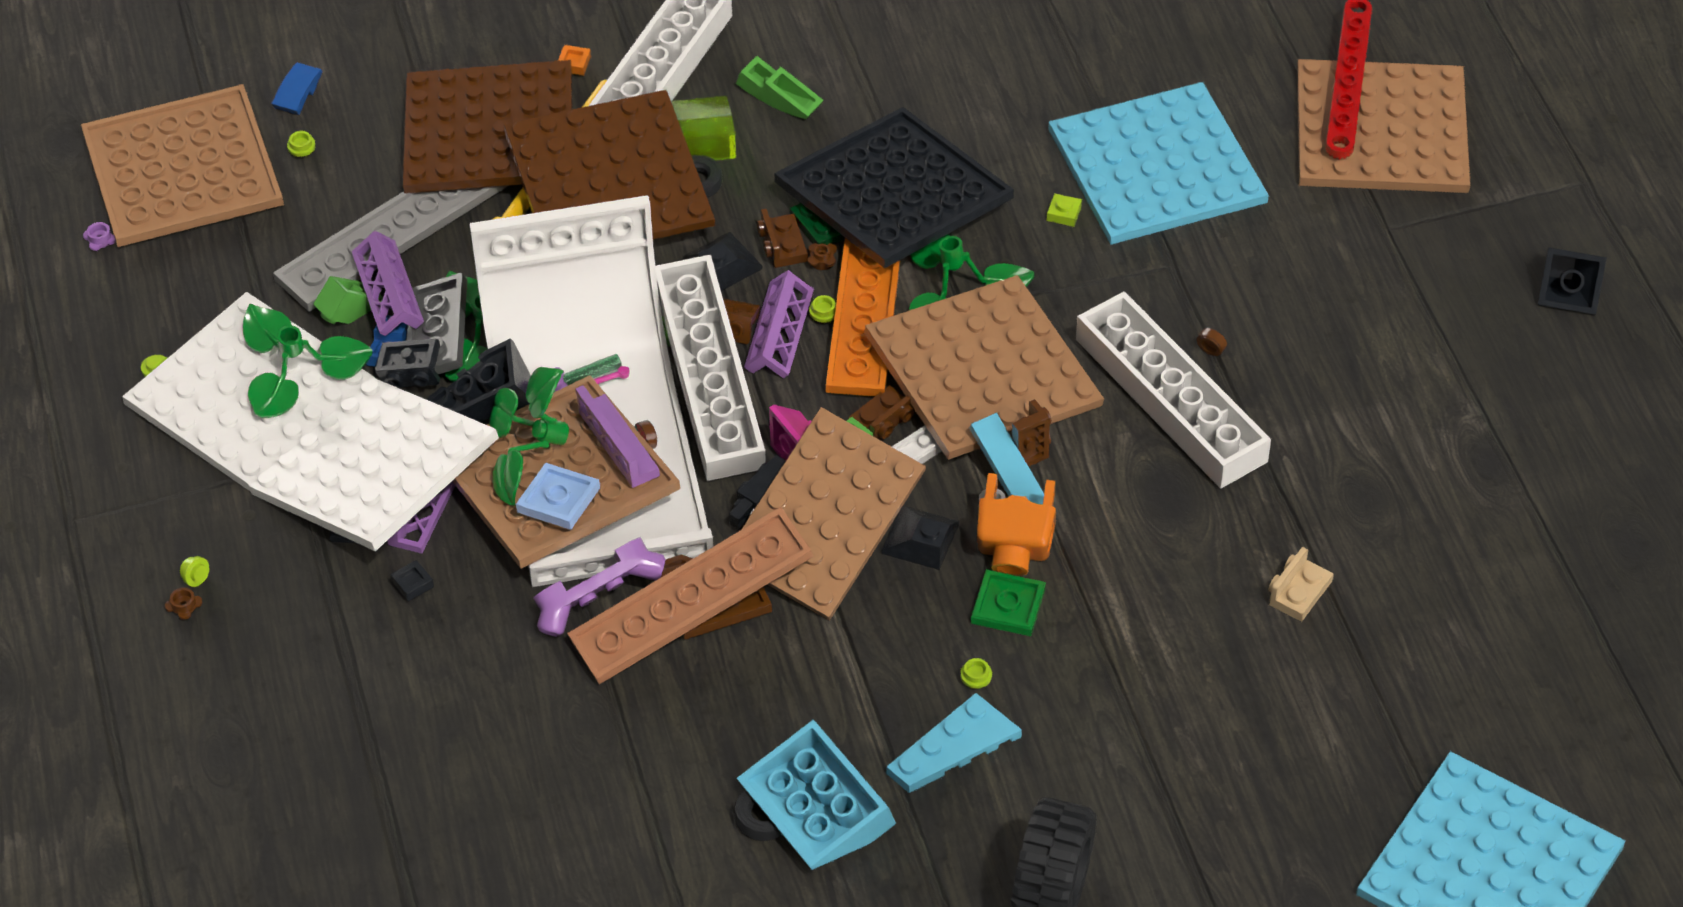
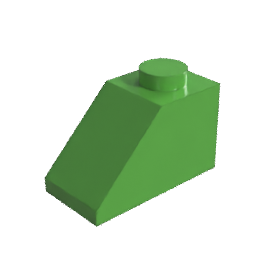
M335 276L328 278L313 303L322 312L321 317L332 324H336V322L350 324L372 310L362 282ZM379 295L378 298L379 302H382L383 297L381 295Z

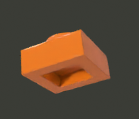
M564 45L558 60H571L572 74L584 75L591 58V50Z

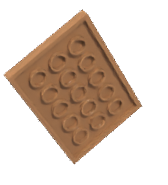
M821 407L742 528H746L772 511L782 507L812 550L814 557L767 585L830 621L925 472V465Z

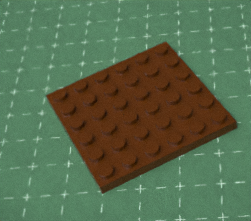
M571 60L407 72L403 167L404 193L522 184L504 132V124L572 110Z
M667 89L504 124V132L532 213L648 195L651 208L653 240L715 226L713 212Z

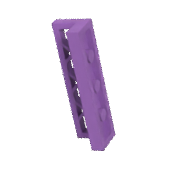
M374 230L352 251V255L379 333L387 336L401 322L416 329L424 320L396 242ZM371 248L369 259L365 261L363 255ZM376 267L378 268V273L375 281H372V274ZM385 288L383 300L379 302L378 298L381 289ZM392 308L394 315L386 321L388 310Z
M789 270L769 283L744 366L751 373H755L764 366H767L782 378L789 375L814 291L812 287ZM793 287L803 293L801 300L797 301ZM791 307L796 318L794 322L790 321L787 308ZM781 329H785L789 343H784L780 333ZM774 351H779L783 361L782 364L773 358Z
M584 385L575 388L580 415L632 488L659 477L658 466L608 397L603 394L593 399Z
M453 481L444 488L442 493L437 494L422 508L430 506L433 511L430 516L419 520L415 514L387 540L388 545L423 553L455 487ZM417 529L422 534L418 542L404 539L407 533Z

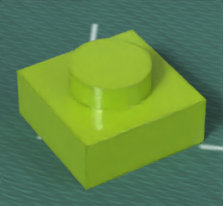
M1054 194L1047 212V221L1074 227L1082 207V199Z

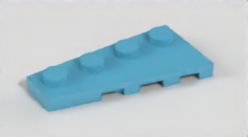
M975 693L886 767V774L910 793L944 776L945 771L955 766L960 768L970 763L971 758L983 752L988 754L998 749L999 744L1009 739L1014 741L1020 738L1022 729Z

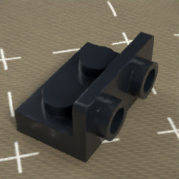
M436 338L383 342L375 372L381 381L397 388L438 385L440 377L435 371V365L440 344Z

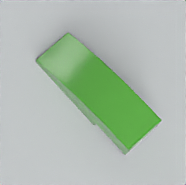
M758 56L740 72L736 82L739 87L760 101L782 112L807 119L823 103L822 98L784 68L780 67L776 71Z

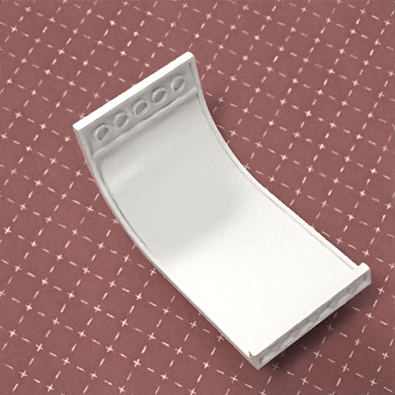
M648 195L470 223L487 348L489 349L511 338L530 375L539 367H559L564 370L563 379L568 385L589 375L596 379L617 372L621 366L628 367L630 370L628 378L622 379L617 377L598 385L633 426L645 420L652 423L657 435V446L653 450L680 481V490L529 564L532 587L554 584L560 580L561 582L592 577L617 563L614 557L615 549L639 537L643 540L648 551L663 554L665 559L681 554L695 558L712 548L713 537L711 529L708 528L665 338L655 269L651 208Z

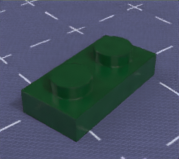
M802 203L790 208V214L795 215L799 228L812 244L834 245L843 241V235Z

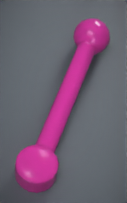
M621 366L617 372L594 380L599 384L617 377L625 379L629 377L630 370L626 366Z

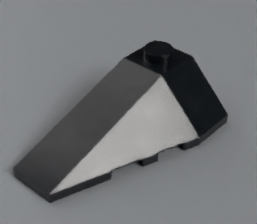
M510 338L485 350L478 356L480 359L478 363L468 371L463 368L457 373L459 378L447 388L440 387L426 399L475 421H481L490 418L492 408L495 406V396L502 388L512 389L517 394L518 406L516 411L529 405L530 403L526 399V390L531 375L514 341Z

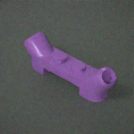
M639 537L615 549L614 557L617 561L616 564L566 591L561 580L544 589L533 598L541 610L537 623L539 631L551 636L558 637L562 635L565 631L571 607L578 603L583 607L597 599L596 593L605 588L608 592L618 588L624 583L623 578L630 574L653 581L660 579L666 561L664 555L648 551L643 540Z

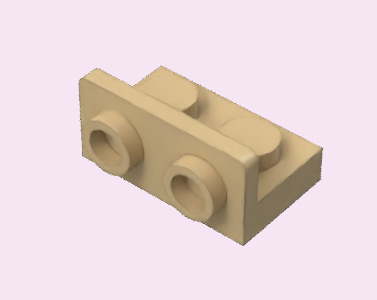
M1304 547L1299 550L1296 556L1292 554L1288 558L1283 573L1280 576L1275 575L1268 588V591L1271 592L1269 605L1301 622L1331 584L1334 573L1308 561V549Z

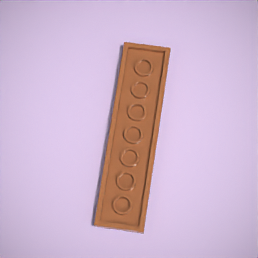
M779 507L567 634L598 684H601L814 556L812 550L782 507Z

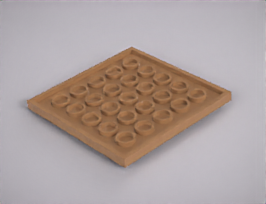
M1298 59L1299 186L1469 193L1470 174L1463 66L1365 62L1354 151L1349 158L1338 159L1336 157L1335 159L1326 152V141L1337 61ZM1337 142V144L1334 143V145H1335L1336 147H1339V148L1346 147V146H1345V143H1344V144H1342V142H1340V144H1339V142Z
M243 84L81 124L117 247L284 205L278 182Z
M1018 275L865 325V335L905 396L908 395L910 397L911 405L948 460L980 449L969 427L972 423L997 413L1012 438V423L1029 416V401L1035 399L1042 408L1045 407L1048 410L1052 420L1051 424L1103 405V396Z
M590 375L554 392L545 411L546 415L568 424L569 435L565 444L562 446L549 444L548 448L540 447L520 451L523 457V471L515 496V504L545 463L599 479V491L571 530L517 513L516 506L503 502L494 490L492 481L493 470L498 457L501 454L507 455L508 449L511 447L539 442L533 437L531 426L512 421L510 431L505 437L498 438L452 480L520 568L552 554L681 489L679 479L608 397L659 468V477L632 488L579 413L575 388L584 385L593 399L603 394L607 396ZM529 405L517 410L514 414L517 417L534 422L541 419L532 417L528 409Z

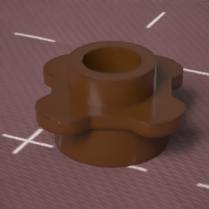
M813 243L808 247L810 257L807 259L809 265L818 270H827L835 265L834 253L837 251L835 245Z
M178 588L171 593L170 600L165 603V609L168 612L178 614L180 619L185 620L191 617V613L195 608L201 607L202 598L195 596L189 588Z

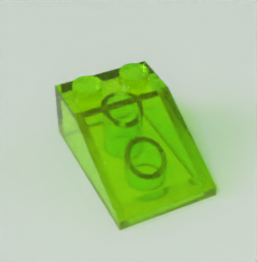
M727 96L672 101L691 156L704 155L714 160L736 158L735 131Z

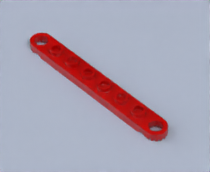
M1348 0L1345 4L1326 141V152L1335 159L1336 157L1338 159L1349 158L1354 151L1372 14V5L1368 0ZM1355 7H1356V9H1358V7H1359L1360 10L1363 9V12H1361V13L1354 12V11H1352V8H1353V10H1355ZM1337 142H1339L1340 144V142H1342V144L1345 143L1346 147L1339 148L1336 147L1334 143L1337 144Z

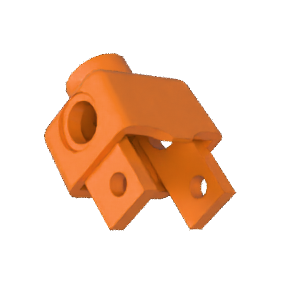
M988 473L985 498L979 499L978 549L982 554L993 555L991 567L993 571L1015 576L1026 575L1030 560L1045 561L1050 554L1056 525V508L1053 507L1055 481L1046 480L1042 505L1033 503L1024 496L1010 495L1004 499H996L998 477L997 474Z

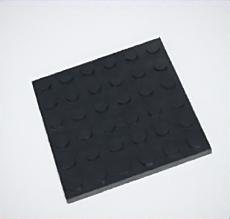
M904 107L774 173V182L883 268L894 264L1014 198L1013 188Z

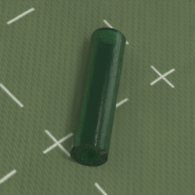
M613 354L565 373L563 375L564 382L570 385L589 375L592 378L598 377L621 367V360L618 354Z

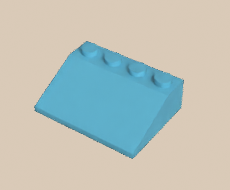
M814 719L737 778L812 870L872 843L896 824L889 807Z

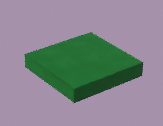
M986 569L971 616V624L1032 636L1045 593L1046 582Z

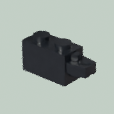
M775 455L768 463H763L749 481H744L737 491L738 500L735 502L734 509L730 513V525L739 531L743 528L786 460Z

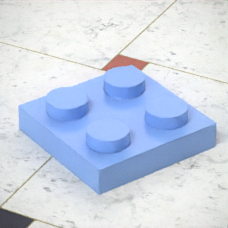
M545 463L516 503L517 513L571 530L599 491V479Z

